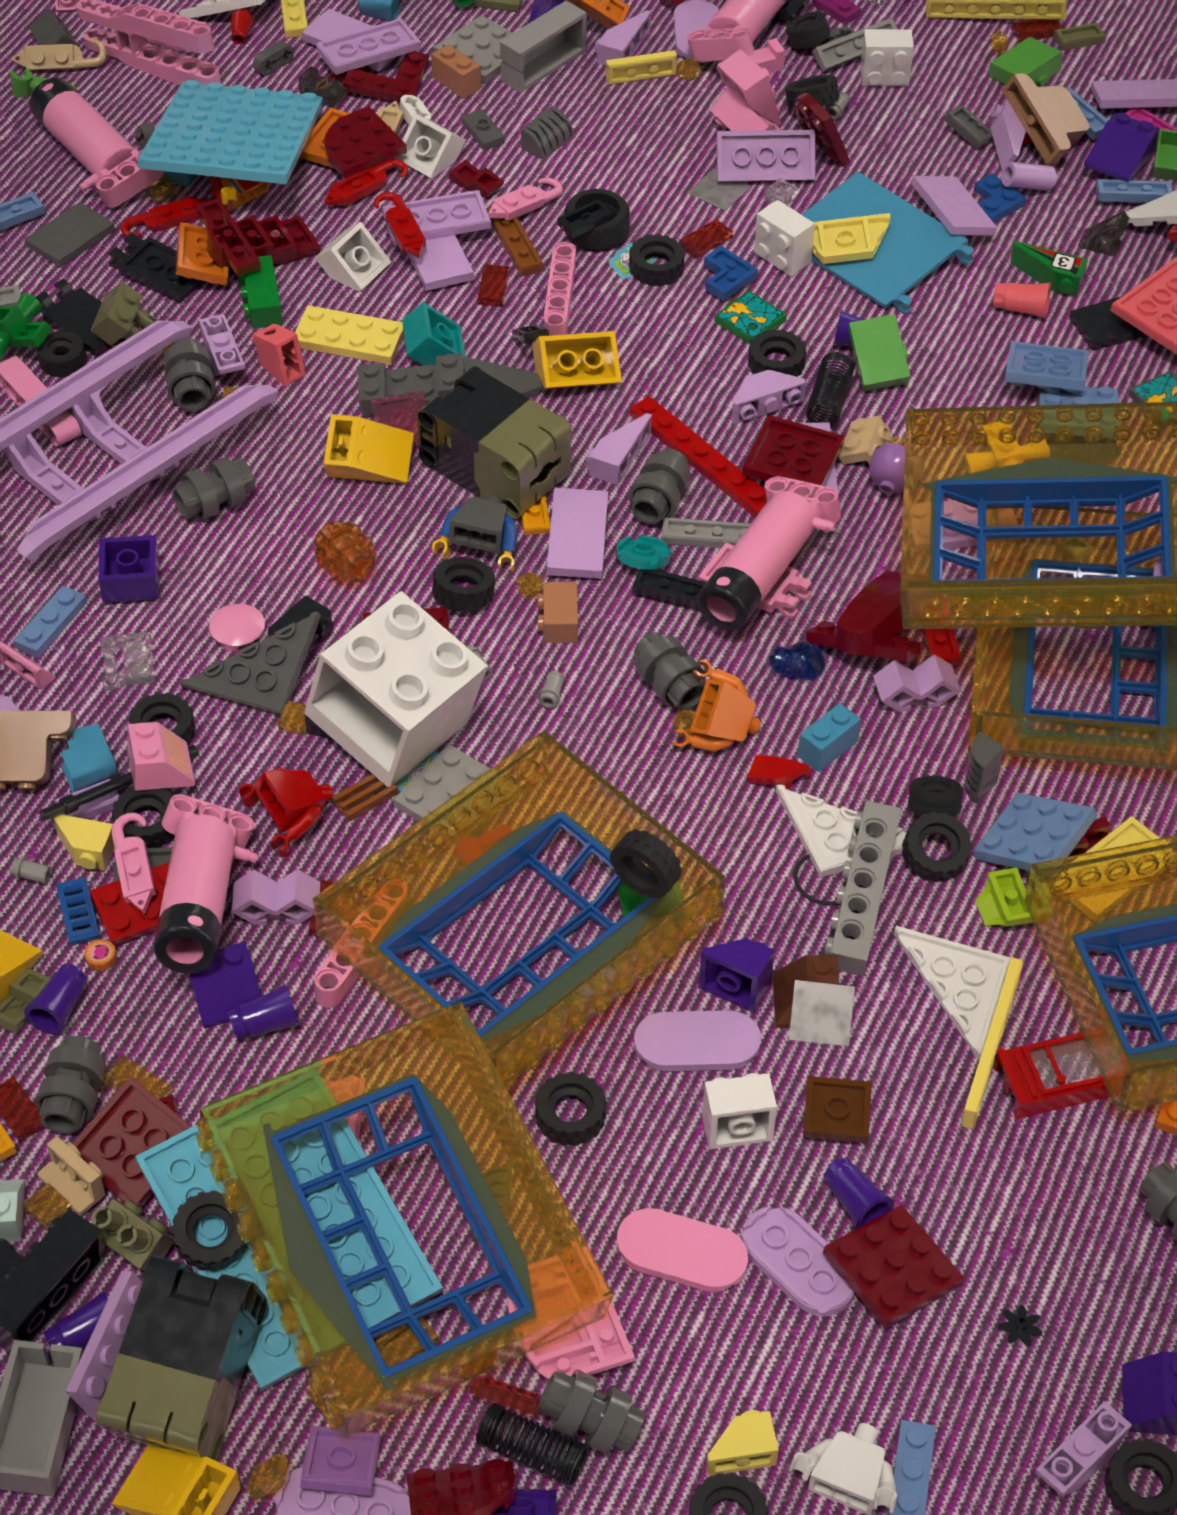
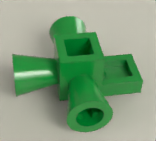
M21 294L16 306H0V362L8 347H39L45 342V338L52 330L47 322H29L42 312L43 309L39 300L31 294Z

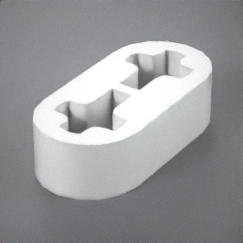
M412 95L401 97L399 108L403 111L404 119L408 125H410L415 113L431 120L430 112L418 97Z

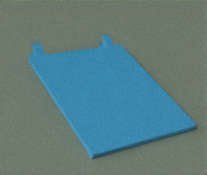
M857 171L805 211L802 216L812 222L890 213L891 223L874 258L823 264L812 253V262L885 309L893 303L902 314H907L912 310V307L909 306L912 299L905 295L906 292L954 254L963 264L968 265L973 261V257L970 255L973 254L974 250L971 246L966 245L968 244V239L962 235H951L941 222Z

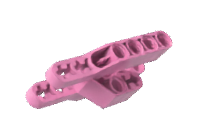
M80 0L77 2L76 8L80 19L115 30V33L98 28L85 31L83 39L87 49L99 53L98 46L89 42L90 39H97L104 44L107 51L106 55L117 58L128 66L178 85L187 80H196L204 85L214 82L221 83L217 65L147 43L150 42L176 51H186L189 53L191 51L200 54L213 52L214 43L209 24L140 3L119 7L99 0Z

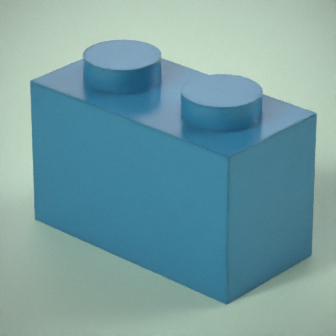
M839 703L800 733L797 756L817 772L822 771L859 741L861 718Z

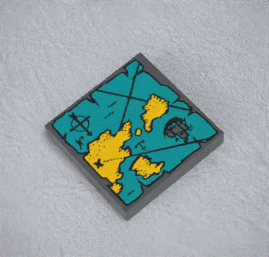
M1172 370L1130 388L1129 396L1160 427L1177 420V375Z

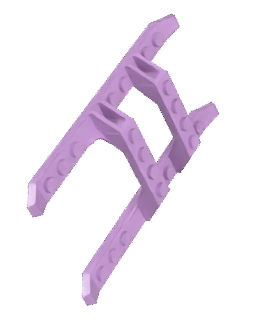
M157 320L0 418V451H4L16 472L58 505L32 522L17 551L28 560L33 561L50 545L84 523L101 517V513L116 507L117 501L144 483L165 475V471L180 465L179 460L260 407L276 401L278 391L270 385H243L147 448L113 422L102 404L100 392L111 381L176 340L190 336L192 327L184 321ZM65 410H68L77 420L81 433L121 463L120 466L85 489L52 464L31 435L32 431Z

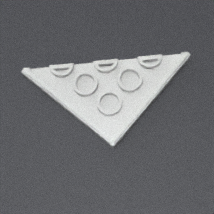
M206 0L196 4V7L180 10L179 15L195 18L261 5L266 0H216V2Z
M1177 190L1111 218L1112 225L1115 228L1127 223H1133V226H1152L1153 221H1167L1168 225L1177 224Z
M776 785V794L807 853L810 855V859L820 878L843 871L845 861H852L853 854L848 853L851 835L858 836L859 829L853 828L857 812L842 806L840 809L824 803L823 799L803 792L801 795L785 789L786 786ZM897 827L891 857L902 854V843L906 832H903V828ZM926 837L923 840L922 847L927 845Z
M896 926L895 938L970 1049L980 1059L1011 958Z

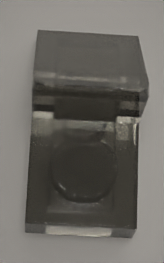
M1123 211L1085 229L1078 245L1082 249L1108 256H1116L1121 245L1119 237L1125 233L1130 217Z

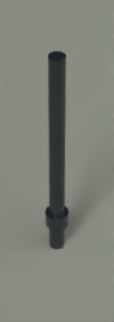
M195 745L188 747L190 759L199 755ZM128 772L77 795L69 794L59 799L58 803L41 809L39 811L40 817L43 821H46L63 813L65 815L77 811L79 806L133 784L132 773Z

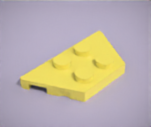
M886 213L813 222L815 227L812 253L823 264L874 258L891 223V215Z

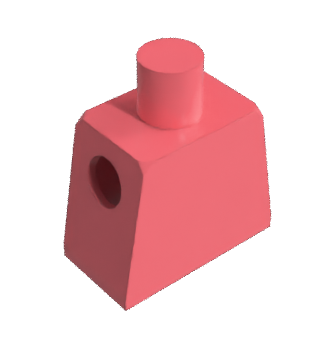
M272 324L253 334L252 343L256 345L261 366L283 386L306 375L298 335L295 332L280 325Z

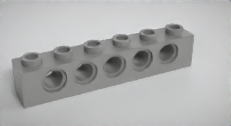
M866 800L863 812L857 810L853 828L859 829L858 836L851 835L848 853L853 854L852 861H845L842 878L847 879L846 887L840 885L836 900L837 904H842L840 912L834 911L830 929L836 931L834 938H827L824 955H837L839 971L864 976L901 808ZM857 885H864L867 888H861ZM851 910H857L861 913H854ZM845 936H852L855 939H848Z

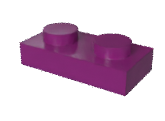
M812 0L814 7L843 25L861 16V8L849 0Z

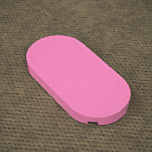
M652 1208L641 1209L631 1213L622 1221L618 1229V1251L625 1263L636 1271L708 1292L725 1291L727 1287L735 1286L741 1282L746 1274L748 1265L747 1248L740 1237L728 1229Z

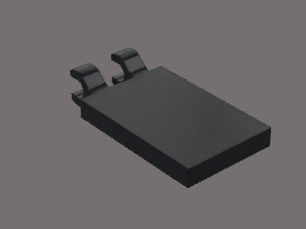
M130 233L124 238V241L129 243L124 248L128 254L117 247H114L108 253L109 256L114 258L109 262V265L118 269L119 273L180 304L203 282L202 280L188 279L176 275L177 251L151 237L142 240L135 234Z
M61 279L54 284L60 290L56 293V296L61 300L60 302L55 304L45 292L35 297L42 305L43 321L47 322L57 331H69L77 334L82 339L85 350L93 356L97 357L112 347L91 332L102 302L81 287L74 291L66 280Z
M1121 297L1070 311V321L1092 351L1147 336L1110 311L1112 304Z

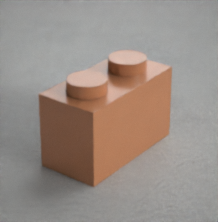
M450 44L431 54L432 77L463 99L481 89V65Z
M543 582V594H538V610H543L544 615H538V632L544 631V643H578L577 582Z

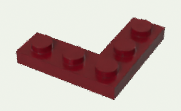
M417 51L405 54L395 79L361 70H350L343 82V91L400 103V99L404 95L416 96L429 63V55Z

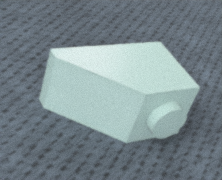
M25 1179L0 1181V1238L8 1242L22 1241Z

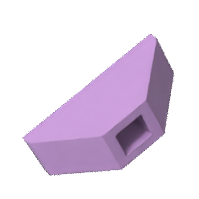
M221 314L199 319L204 344L211 355L214 375L220 376L245 369V364L225 315Z
M766 370L745 377L733 401V423L736 424L804 402L806 393L805 379L772 370Z
M1104 1401L1036 1469L1035 1473L1062 1497L1080 1489L1105 1464L1128 1433L1132 1424Z

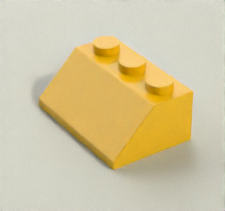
M615 331L539 336L532 344L535 370L545 389L618 384L622 382Z

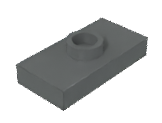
M962 104L945 115L944 121L977 150L993 141L991 130Z
M483 109L462 116V124L483 150L505 143V136Z

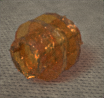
M334 521L325 524L319 530L314 540L315 547L313 549L315 550V561L320 567L326 569L328 575L335 581L356 583L365 580L375 566L376 554L374 553L373 541L367 535H364L355 523L351 522L341 523Z

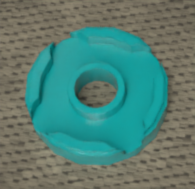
M646 535L638 536L637 540H631L630 536L625 537L618 542L616 548V556L619 561L638 569L654 570L663 568L669 564L672 554L671 548L668 549V544L663 540Z

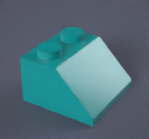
M422 302L402 320L406 352L411 360L422 365L436 364V356L462 353L463 358L466 357L461 326L425 302Z

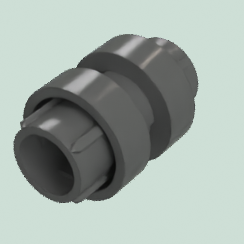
M178 339L166 351L163 359L168 396L182 409L198 411L208 404V401L215 393L211 355L209 350L195 339Z
M665 449L647 458L640 471V475L636 478L629 492L632 513L640 521L647 524H655L664 520V517L670 518L673 515L691 481V473L688 468L689 463L682 453L673 449Z
M224 457L210 463L209 473L207 474L200 468L183 474L182 482L175 485L172 489V494L176 506L183 517L190 519L198 516L199 519L204 520L218 514L219 504L221 503L230 509L246 502V495L252 493L253 489L256 488L253 473L245 460L238 458L231 461L229 458Z
M653 632L643 637L634 649L635 668L639 675L648 685L653 686L654 693L666 706H678L681 710H689L697 706L705 686V678L697 679L692 672L695 670L705 674V671L697 664L694 658L688 656L687 650L674 636H662L659 632Z
M70 1036L61 1041L58 1047L50 1051L44 1070L46 1078L41 1081L35 1099V1105L40 1111V1121L49 1130L64 1134L73 1133L81 1129L83 1122L92 1118L98 1098L96 1091L101 1087L106 1070V1063L100 1053L101 1048L95 1041L82 1036Z
M1163 1162L1144 1178L1140 1185V1191L1148 1198L1145 1210L1161 1225H1166L1170 1222L1174 1223L1171 1234L1177 1240V1170L1167 1162Z
M576 1369L571 1376L561 1371H554L543 1390L537 1408L539 1412L551 1417L550 1428L568 1437H572L576 1430L579 1429L586 1433L585 1445L604 1454L611 1447L628 1452L633 1446L644 1420L643 1411L631 1405L632 1395L614 1386H610L605 1394L595 1390L597 1378L579 1369Z

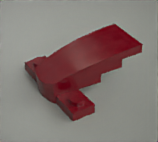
M220 198L196 205L197 214L207 228V251L209 256L221 267H231L237 276L261 269L259 256L271 255L273 265L304 259L318 255L321 252L319 243L300 215L280 221L277 215L257 221L255 216L252 215L235 222Z
M887 570L872 580L854 597L839 618L837 626L829 621L819 622L815 627L806 632V642L837 648L843 652L855 655L878 656L908 662L921 653V642L911 641L906 636H892L908 628V617L922 610V598L935 590L929 588V578Z

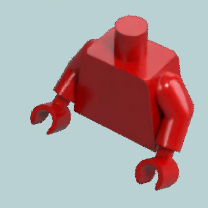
M275 768L272 771H263L262 776L255 781V785L245 783L239 788V794L245 807L254 806L259 797L280 831L288 832L285 835H275L271 840L273 850L283 845L278 850L280 858L290 854L291 847L289 843L293 839L297 841L320 819L325 802L332 800L333 790L330 784L318 785L310 772L306 770Z

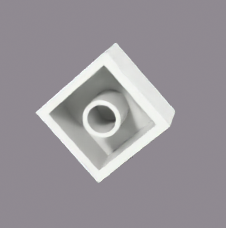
M864 29L860 66L862 86H909L914 49L912 30Z
M776 200L757 213L754 252L775 265L778 269L792 276L812 262L815 223L781 201Z
M751 1073L744 1077L729 1079L720 1077L705 1082L702 1118L709 1149L773 1141L777 1105L769 1073L760 1075Z

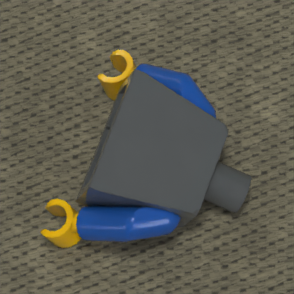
M489 495L486 500L470 497L463 505L447 513L440 531L441 539L434 541L432 544L435 556H437L439 549L444 547L442 556L444 559L449 558L451 555V549L448 546L450 538V543L497 554H500L501 550L504 551L503 555L498 559L499 571L501 572L503 563L509 562L511 563L510 573L514 572L515 563L512 552H515L517 528L513 518L507 515V506L501 503L499 497Z

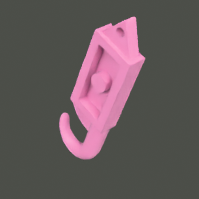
M552 178L539 179V184H550L554 189L545 192L538 187L527 185L495 198L488 213L489 218H505L509 221L544 206V203L556 199L562 194V184Z
M126 813L116 819L112 826L111 833L115 848L114 853L123 897L126 903L133 904L145 914L152 896L157 895L147 847L139 837L125 838L123 828L131 821L139 822L142 827H145L147 823L140 814Z

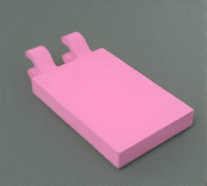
M725 543L699 575L698 580L707 582L734 545ZM788 566L758 608L772 613L777 608L783 616L793 619L798 613V609L794 608L798 603V599L807 601L811 596L812 592L808 588L812 582L809 579L798 577L799 570ZM788 591H791L796 597L786 594Z

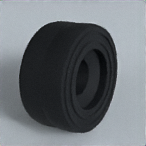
M816 11L806 13L792 20L786 26V33L794 49H806L824 41L830 35V27L825 14Z
M56 331L49 333L45 338V342L37 347L40 367L50 376L68 377L85 366L86 353L84 343L73 332Z
M943 776L918 777L910 783L908 807L910 811L919 816L930 814V812H943L951 817H955L962 809L963 787L956 780Z

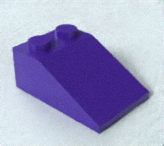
M1115 113L1105 124L1083 167L1129 182L1154 154L1160 128L1153 126L1148 121H1138L1132 119L1127 114Z

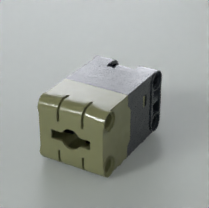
M476 366L470 368L455 381L454 389L445 397H435L417 412L419 457L424 465L437 471L481 499L486 500L489 495L499 497L501 503L507 506V515H510L513 519H518L571 473L572 428L569 422L564 417L553 413Z
M156 1255L151 1256L147 1263L143 1283L107 1388L97 1409L96 1423L115 1437L189 1455L207 1456L216 1461L222 1448L224 1433L259 1326L265 1316L267 1297L252 1281L222 1274L217 1280L195 1274L194 1270L186 1266L185 1263Z

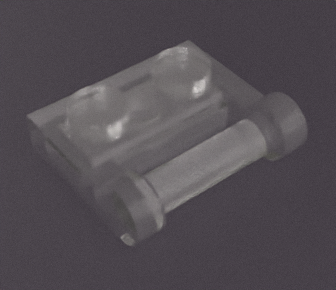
M151 632L107 636L101 639L100 647L104 653L105 665L103 687L106 690H116L123 685L155 682ZM118 649H123L125 671L121 672L116 671L115 652Z

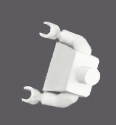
M860 1423L854 1436L839 1431L834 1439H825L807 1452H797L794 1455L788 1471H801L803 1473L802 1479L805 1481L808 1480L811 1473L809 1491L867 1515H872L873 1510H877L879 1505L888 1507L890 1509L889 1513L893 1514L897 1493L892 1467L884 1460L885 1450L874 1444L878 1431L873 1426Z

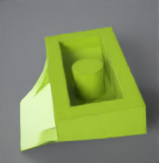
M1017 867L988 872L986 885L981 894L975 899L984 925L1015 926L1035 923L1037 915Z

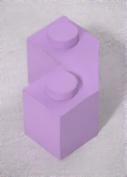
M935 654L914 670L894 660L873 675L881 701L898 712L911 711V706L927 704L928 708L939 707L961 691L952 665Z
M253 869L234 882L231 912L255 925H267V920H286V925L300 924L319 912L320 881L296 869L276 882Z

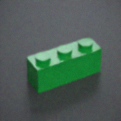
M271 255L259 256L261 269L238 276L239 285H244L240 286L242 302L247 301V303H243L245 319L250 318L252 329L268 327L272 324L283 325Z

